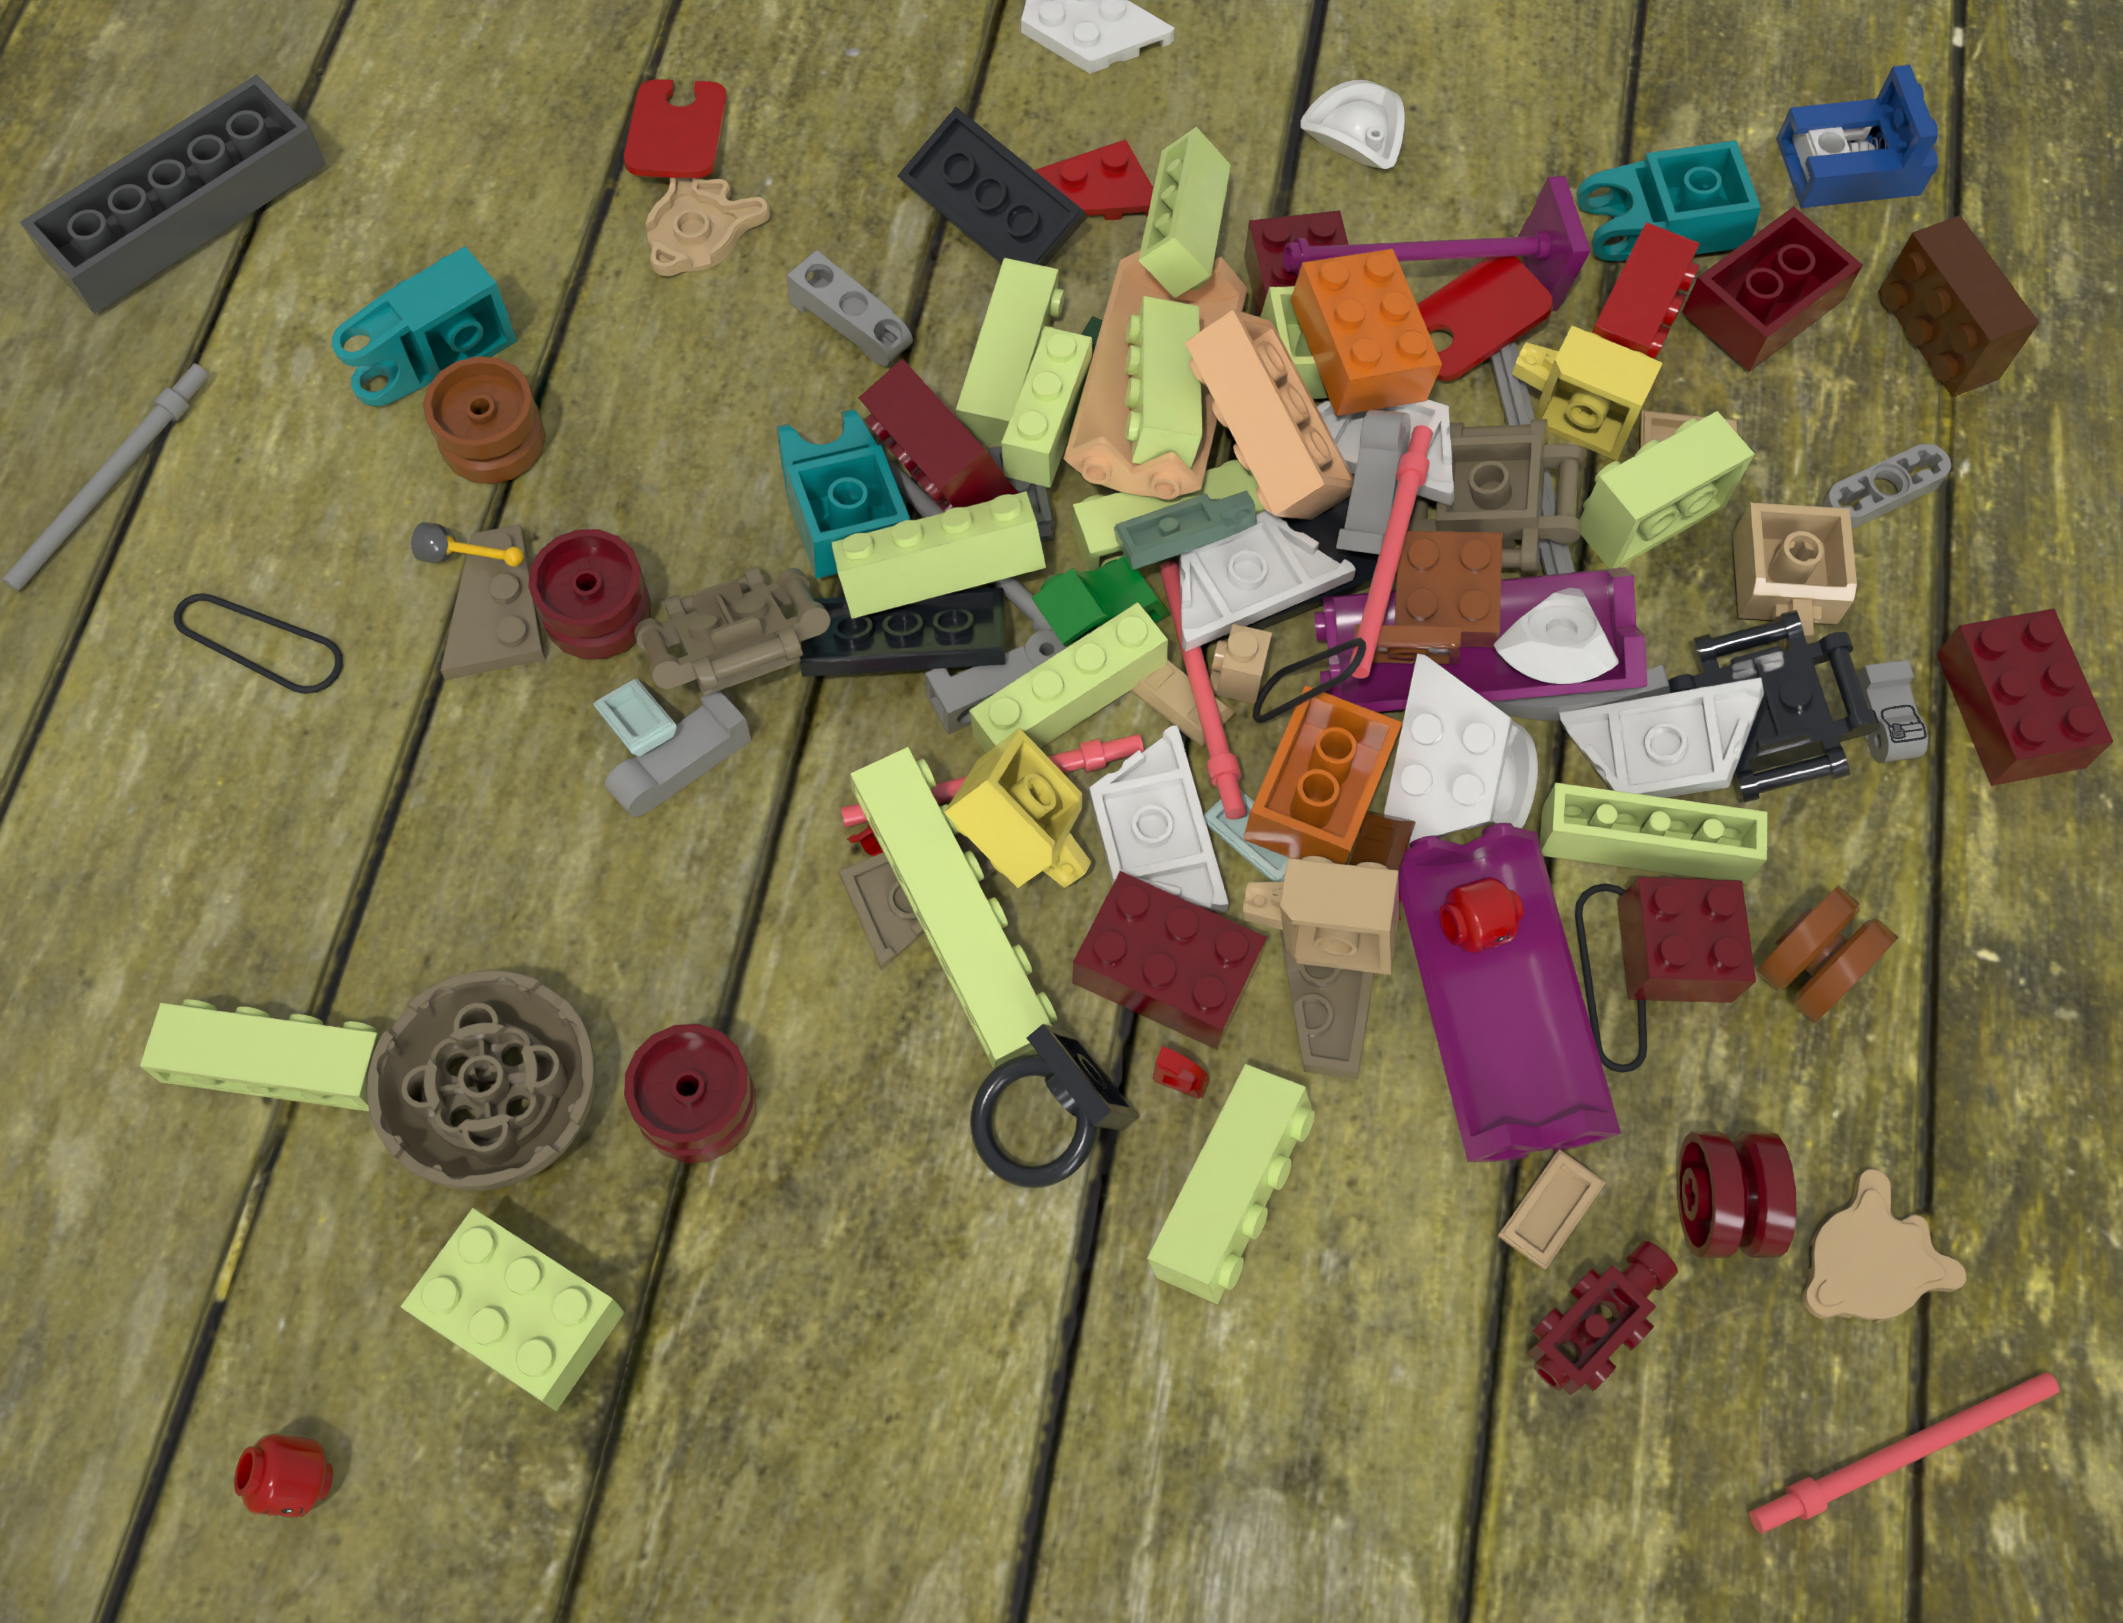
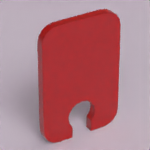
M654 79L640 85L624 152V164L627 171L637 176L703 178L712 173L716 164L727 105L726 89L723 85L711 81H695L694 95L696 100L692 104L682 107L673 106L667 102L673 96L674 80Z
M1516 256L1487 257L1417 304L1429 333L1434 330H1446L1453 335L1451 345L1447 349L1437 352L1442 366L1436 379L1452 381L1459 378L1551 315L1553 300L1550 292Z

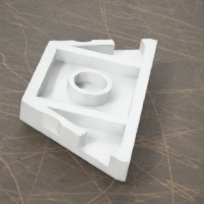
M1026 0L1021 19V33L1089 74L1108 68L1114 62H1124L1138 57L1141 47L1157 41L1160 42L1162 47L1168 46L1174 41L1175 33L1174 27L1128 0Z
M1427 399V401L1376 409L1409 414L1411 425L1409 443L1414 427L1424 425L1432 430L1433 435L1427 454L1430 466L1426 481L1418 488L1417 495L1451 506L1454 501L1449 406ZM1330 400L1325 401L1317 408L1351 473L1355 474L1360 451L1361 428L1368 411L1336 416Z
M1267 510L1256 515L1257 525L1229 538L1226 537L1217 542L1179 554L1182 647L1187 652L1229 634L1232 624L1247 626L1352 581L1356 569L1346 559L1340 564L1317 550L1319 542L1304 533L1292 530L1287 522L1274 516L1273 513L1271 514Z
M1417 654L1384 811L1386 815L1416 822L1409 844L1421 837L1439 836L1441 838L1455 831L1469 830L1493 822L1513 720L1508 715L1423 654Z
M1760 677L1561 712L1559 715L1564 730L1611 790L1667 798L1729 788L1764 695V690Z
M1178 725L1170 726L1163 731L1160 740L1144 752L1138 750L1123 762L1122 767L1117 772L1108 773L1089 787V799L1110 879L1113 885L1119 871H1122L1208 911L1217 913L1227 912L1229 902Z

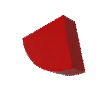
M1164 1046L1161 1047L1155 1062L1152 1078L1154 1082L1197 1099H1203L1210 1082L1207 1073L1187 1057Z

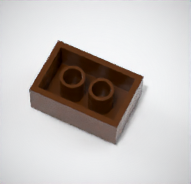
M1961 215L1912 232L1878 291L1885 306L1893 312L1907 332L1911 343L1917 346L1931 366L1935 377L1943 383L1952 397L1999 380L2039 324L2034 314Z

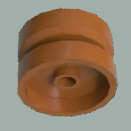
M481 356L457 361L440 371L427 387L423 402L426 421L433 437L437 441V446L443 460L456 475L475 483L495 484L512 480L530 469L542 454L546 438L543 421L535 404L530 384L516 366L500 358Z
M1839 885L1814 910L1809 907L1775 942L1778 947L1755 971L1775 990L1786 988L1803 970L1810 974L1812 977L1794 995L1793 1006L1813 1023H1816L1899 938L1878 919L1866 921L1849 939L1840 933L1858 914L1860 903Z

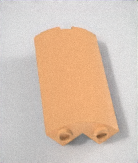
M1139 250L1121 259L1119 262L1064 460L1079 471L1084 479L1090 483L1101 484L1128 494L1169 500L1179 495L1201 490L1217 423V417L1211 407V402L1214 401V398L1207 385L1201 383L1202 438L1191 469L1174 452H1168L1142 464L1132 463V442L1124 440L1127 416L1129 411H1132V408L1125 407L1126 388L1129 378H1132V375L1125 374L1128 349L1132 345L1125 342L1130 314L1138 315L1143 296L1199 306L1201 332L1232 309L1242 312L1248 288L1220 256L1214 259L1212 275L1202 287L1197 290L1189 289L1177 298H1174L1138 261Z

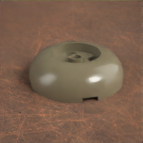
M484 970L456 975L427 988L407 1003L409 1008L396 1021L390 1031L384 1030L374 1050L367 1079V1100L372 1123L388 1151L408 1170L431 1183L456 1190L486 1191L511 1186L541 1172L559 1158L577 1137L588 1117L596 1086V1060L589 1034L581 1018L570 1003L532 977L501 970ZM512 1047H522L521 1054L524 1061L515 1067L505 1065L504 1055L506 1051ZM463 1056L469 1058L461 1066L458 1076L449 1074L453 1066ZM495 1082L489 1090L482 1092L485 1085ZM522 1098L530 1101L528 1109L522 1115L517 1117L509 1116V1107L515 1100ZM471 1109L474 1111L475 1120L466 1119L458 1127H454L453 1118L459 1110Z

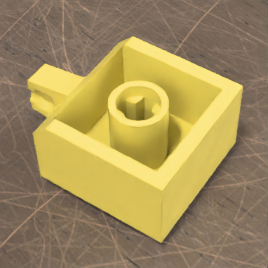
M1571 326L1559 351L1526 342L1516 360L1512 375L1542 391L1534 416L1535 419H1547L1549 433L1618 461L1663 363L1648 357L1642 352L1633 351L1608 341L1598 334Z
M1018 728L976 761L944 812L953 821L956 829L964 836H967L990 859L993 867L998 872L1004 874L1017 888L1042 871L1063 888H1066L1077 879H1080L1087 872L1091 864L1090 859L1070 834V830L1082 810V792L1021 728Z

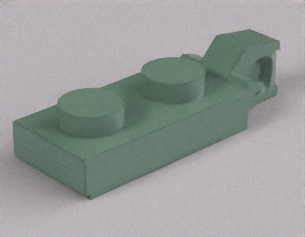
M1247 490L1222 499H1210L1206 493L1116 524L1114 527L1116 541L1132 570L1217 542L1226 537L1229 538L1257 525L1255 503Z

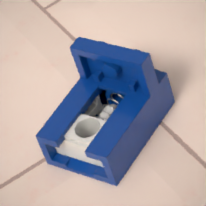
M1911 65L1893 66L1876 99L1790 108L1776 137L1800 208L1919 196L1924 191L1938 166L1937 153L1934 148H1931L1937 140V124L1929 114L1924 101L1923 88L1921 84L1917 83Z

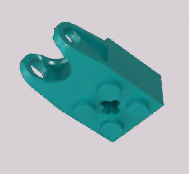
M1737 140L1646 153L1643 161L1592 174L1581 183L1576 192L1578 204L1583 211L1596 215L1615 217L1594 231L1591 241L1595 255L1607 261H1627L1646 222L1700 243L1695 254L1737 249L1753 237L1761 210ZM1601 187L1611 188L1606 195L1594 198L1588 197L1595 189ZM1625 236L1617 244L1603 245L1604 241L1610 237Z
M464 246L454 253L442 257L435 264L411 278L399 282L395 287L383 293L344 321L335 330L331 346L336 357L343 364L357 367L351 377V387L357 399L370 406H383L429 385L440 371L453 363L477 356L492 357L516 343L517 339L497 283L468 248ZM363 335L370 338L369 344L358 351L350 352L344 349L345 343L351 337ZM377 375L388 378L387 385L379 391L369 392L363 389L365 382Z
M854 409L841 412L843 433L838 439L827 444H812L803 440L789 424L777 426L778 445L788 504L816 579L838 574L831 542L845 539L852 534L868 533L910 520L882 446L876 444L862 418Z

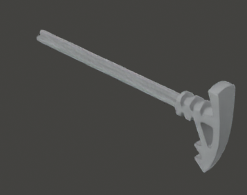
M1515 340L1490 356L1506 424L1526 425L1531 424V420L1535 419L1526 382L1512 375L1519 356ZM1548 468L1545 469L1542 516L1556 515L1557 501ZM1540 539L1539 552L1545 575L1575 572L1568 544L1557 543L1552 539ZM1659 665L1647 671V687L1489 702L1508 716L1541 721H1560L1559 713L1669 694L1670 686L1665 668Z

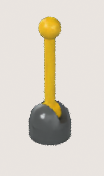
M420 523L415 528L411 539V549L414 557L419 561L429 563L446 561L454 552L504 560L506 564L512 567H517L524 561V553L518 547L501 550L459 543L455 541V537L450 529L436 523Z

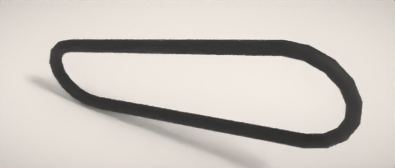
M205 593L193 594L182 600L174 612V624L182 634L294 692L308 694L319 692L329 687L338 678L343 667L341 651L328 638ZM196 601L211 602L327 646L335 656V666L332 673L324 681L316 685L301 686L294 684L188 629L182 623V613L189 604Z
M1355 638L1277 671L1260 691L1253 707V719L1257 723L1266 722L1347 680L1360 665L1366 651V642L1362 638ZM1358 646L1353 661L1343 673L1264 715H1260V710L1267 694L1280 678Z
M1605 883L1593 885L1582 892L1576 902L1575 921L1590 1024L1600 1060L1610 1070L1624 1073L1634 1071L1640 1067L1646 1058V1000H1637L1638 1056L1629 1064L1614 1063L1604 1054L1601 1044L1583 921V906L1590 896L1604 891L1617 893L1622 896L1626 891L1620 886Z

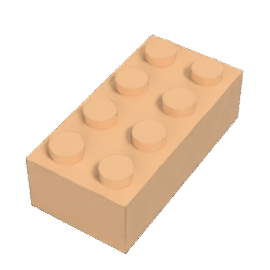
M1232 309L1185 342L1192 356L1189 360L1190 368L1196 378L1202 384L1207 385L1214 398V401L1211 402L1212 410L1223 426L1229 427L1236 441V444L1233 446L1235 455L1244 468L1251 470L1259 485L1256 488L1257 497L1269 513H1273L1274 516L1312 520L1351 496L1354 477L1272 321Z

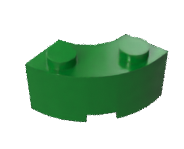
M1125 556L1111 560L1096 570L1078 571L1071 568L1065 573H1058L1046 580L1041 587V591L1031 597L1061 643L1066 647H1069L1136 603L1141 605L1155 624L1170 615L1139 569L1132 570Z

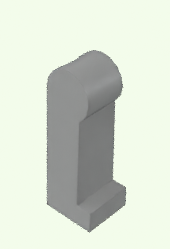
M818 250L814 251L787 275L789 303L802 313L810 310L860 347L866 356L877 365L888 366L912 344L913 339L908 327L893 313V310ZM813 271L814 276L809 281H806L807 275Z
M1370 409L1366 413L1361 428L1360 451L1345 527L1339 531L1337 549L1371 554L1380 553L1399 483L1396 479L1399 460L1403 454L1407 453L1409 447L1411 425L1408 413Z
M1038 631L1029 637L1025 646L1023 645L1005 653L1006 664L975 666L952 677L949 676L945 668L926 672L925 695L946 733L949 735L971 725L970 709L1067 647L1061 643L1054 631Z
M721 691L701 697L702 706L676 725L677 728L673 738L640 757L636 755L635 758L625 760L608 775L605 781V788L631 817H638L651 811L752 741L746 718Z

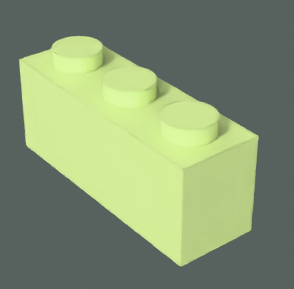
M1045 326L1001 442L1003 469L1006 477L1051 488L1073 427L1091 364L1092 337Z

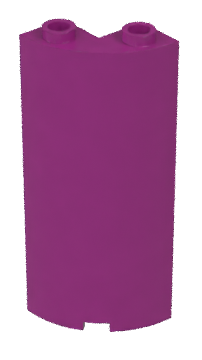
M1626 567L1501 579L1500 634L1498 639L1517 620L1553 593L1567 588H1577L1584 592L1619 661L1614 668L1598 677L1572 684L1543 682L1516 670L1505 661L1495 648L1461 647L1460 663H1457V665L1439 666L1487 701L1647 687L1645 635L1636 626L1634 575ZM1391 590L1382 625H1394L1396 590ZM1369 593L1323 597L1324 611L1314 612L1317 642L1327 641L1328 650L1354 639L1355 624L1361 623ZM1354 647L1328 658L1329 670L1320 671L1321 684L1344 672L1350 664ZM1372 663L1368 677L1356 678L1350 676L1344 682L1325 691V693L1374 712L1406 709L1415 664Z
M1498 823L1485 828L1482 831L1483 836L1465 845L1441 840L1439 836H1425L1412 841L1410 849L1406 850L1398 874L1399 891L1467 1162H1497L1524 1159L1528 1156V1153L1533 1151H1544L1552 1148L1553 1152L1556 1153L1559 1149L1566 1151L1620 1135L1621 1131L1537 833L1514 827L1511 823ZM1486 877L1496 878L1503 882L1509 890L1516 891L1523 904L1524 915L1519 920V930L1515 939L1507 944L1475 954L1462 950L1458 945H1452L1446 939L1439 920L1440 906L1444 904L1447 893L1456 886Z

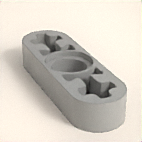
M1916 445L1837 482L1830 489L1821 507L1850 509L1851 526L1854 529L1936 490L1951 469L1950 458L1943 449L1936 445ZM1917 465L1921 468L1930 467L1932 471L1923 469L1915 473L1912 479L1910 476ZM1883 478L1891 481L1897 487L1898 494L1887 495L1880 492L1876 488L1874 480ZM1861 494L1862 499L1858 502L1855 509L1851 506L1842 507L1839 505V501L1844 505L1857 500Z

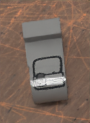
M1909 660L1865 665L1857 676L1869 709L1875 710L1880 724L1878 730L1863 736L1864 740H1867L1873 758L1877 762L1884 763L1924 756L1928 746V732L1923 718L1918 714L1909 685L1914 679Z

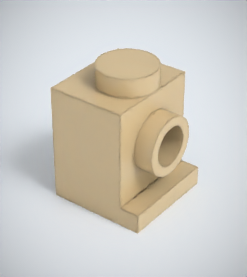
M1232 624L1228 642L1218 640L1210 677L1214 695L1255 704L1266 664L1272 632Z

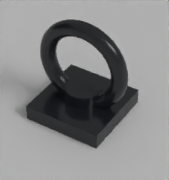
M1042 1024L1026 1038L1038 1054L1018 1056L995 1068L979 1087L971 1109L970 1127L972 1140L983 1163L1002 1180L1025 1188H1043L1067 1179L1082 1166L1089 1156L1096 1140L1098 1127L1124 1131L1139 1118L1136 1111L1075 1033ZM1030 1076L1045 1077L1044 1081L1052 1095L1064 1109L1076 1117L1074 1136L1068 1148L1055 1160L1036 1166L1024 1165L1009 1158L999 1147L992 1127L994 1107L1001 1093L1013 1082Z

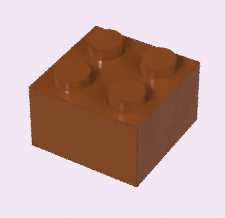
M1407 531L1396 571L1394 625L1461 626V647L1495 648L1494 643L1498 640L1500 634L1502 533Z

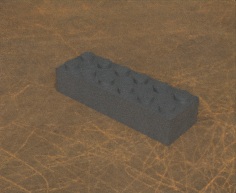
M255 75L20 223L43 259L85 305L96 314L324 167L326 163L311 128L258 75Z

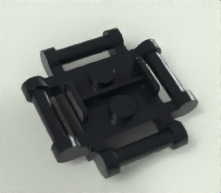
M1797 610L1781 613V619L1714 638H1711L1710 634L1695 637L1694 643L1703 673L1697 675L1683 674L1668 680L1670 693L1761 677L1764 695L1733 775L1736 778L1744 803L1760 799V793L1829 775L1832 776L1833 780L1850 776L1847 758L1840 742L1869 735L1880 728L1875 710L1869 709L1850 656L1854 648L1847 632H1835L1826 635L1817 642L1807 644ZM1782 639L1787 640L1788 650L1782 651L1781 646L1771 647L1731 659L1730 666L1719 668L1717 657ZM1830 661L1848 715L1844 719L1837 721L1832 720L1814 666ZM1824 754L1823 756H1819V757H1816V758H1812V759L1800 761V762H1797V763H1793V764H1789V765H1785V766H1781V767H1777V768H1774V769H1770V770H1766V771H1762V772H1758V773L1753 774L1754 772H1757V771H1761V770L1773 768V767H1776V766H1780V765H1784V764H1788V763H1792V762H1796V761H1799V760H1803V759H1807V758H1811V757H1815V756Z

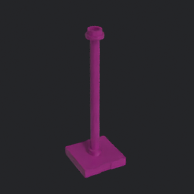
M1566 176L1547 178L1536 200V204L1530 216L1527 217L1518 237L1308 246L1305 238H1296L1294 242L1285 244L1283 261L1287 272H1294L1296 275H1299L1302 262L1387 249L1394 250L1398 262L1522 256L1526 268L1550 292L1553 300L1552 311H1558L1591 249Z

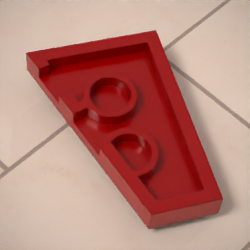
M1126 139L1035 170L1082 208L1087 216L1104 215L1105 220H1121L1122 213L1145 212L1146 218L1148 217L1154 188Z

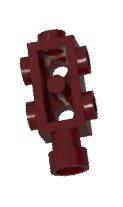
M1642 1241L1626 1258L1628 1265L1622 1272L1613 1265L1601 1275L1594 1268H1591L1569 1291L1577 1299L1576 1302L1564 1314L1556 1307L1553 1308L1532 1330V1333L1539 1341L1527 1354L1536 1362L1534 1369L1537 1374L1550 1387L1558 1391L1563 1388L1569 1395H1572L1585 1384L1593 1392L1616 1369L1617 1366L1609 1357L1623 1343L1631 1351L1653 1329L1654 1325L1646 1317L1656 1306L1647 1297L1654 1289L1663 1290L1678 1274L1677 1266L1673 1260L1657 1245L1649 1241ZM1598 1305H1603L1610 1309L1613 1315L1611 1324H1608L1602 1315L1596 1314V1307ZM1560 1345H1568L1574 1350L1576 1354L1574 1364L1558 1350Z

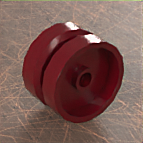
M581 529L560 535L539 551L530 567L528 588L549 639L564 653L581 659H606L625 652L637 642L634 635L637 624L644 619L651 618L652 602L634 550L619 536L600 529Z
M701 1024L673 1025L651 1035L634 1052L626 1070L624 1098L631 1115L645 1139L663 1156L683 1163L709 1162L731 1152L748 1134L756 1115V1088L738 1046L721 1031ZM697 1091L694 1095L686 1097L689 1093Z
M1691 1131L1684 1138L1679 1152L1677 1168V1200L1684 1237L1692 1254L1699 1258H1729L1736 1253L1738 1247L1743 1254L1751 1258H1775L1787 1253L1794 1237L1797 1216L1796 1186L1793 1166L1786 1145L1780 1136L1771 1131H1741L1731 1141L1727 1134L1720 1131Z

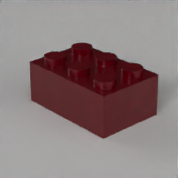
M1793 206L1697 277L1682 313L1750 372L1842 302L1863 264Z
M903 358L858 397L871 413L864 421L928 495L933 498L943 512L956 507L964 508L991 501L1001 495L1018 494L1017 490L984 447Z
M2054 608L1959 625L1936 655L1991 786L2085 769L2113 743V739Z
M1119 871L1073 961L1072 983L1218 1050L1261 960L1267 937Z

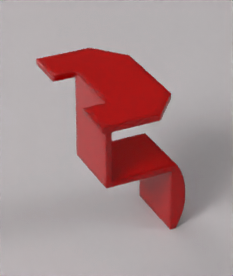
M867 825V829L857 835L853 834L847 840L851 844L860 842L864 851L873 857L883 853L875 839L870 825Z

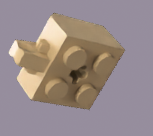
M1750 502L1733 532L1738 617L1775 621L1781 619V613L1797 610L1806 642H1809L1814 636L1813 623L1838 624L1854 602L1857 577L1850 509ZM1783 639L1784 648L1789 649L1787 640Z
M1307 856L1302 860L1287 858L1284 881L1248 882L1243 902L1244 920L1283 930L1285 949L1297 964L1391 975L1399 920L1398 870H1389L1384 865L1374 862H1362L1356 866L1335 864L1329 859L1319 856Z

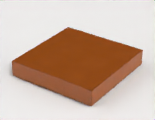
M1355 624L1354 639L1357 638L1360 624ZM1382 625L1372 663L1415 664L1417 654H1423L1438 665H1457V663H1460L1461 626Z

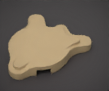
M669 177L670 185L667 193L654 205L646 220L648 244L651 249L649 257L651 268L658 275L674 276L681 272L701 271L716 266L724 261L734 250L737 241L745 231L764 224L769 220L770 210L768 203L761 197L730 201V185L723 179L703 180L699 178Z
M1868 1169L1857 1177L1853 1197L1847 1209L1833 1215L1816 1230L1809 1244L1813 1246L1811 1253L1812 1267L1808 1269V1283L1802 1293V1300L1806 1309L1813 1316L1820 1319L1835 1316L1851 1318L1854 1316L1865 1320H1874L1875 1323L1891 1320L1908 1310L1924 1293L1931 1291L1952 1292L1963 1287L1967 1274L1964 1267L1957 1260L1941 1255L1934 1250L1931 1243L1929 1226L1923 1217L1911 1215L1901 1221L1892 1216L1891 1184L1888 1177L1878 1170Z

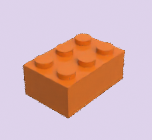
M1387 249L1302 262L1290 301L1335 415L1341 416L1364 412L1370 409L1376 410L1427 401L1442 363L1394 250Z
M1305 685L1301 695L1313 688ZM1325 692L1297 705L1252 806L1243 840L1291 859L1302 860L1307 856H1319L1327 858L1335 864L1346 865L1403 722Z

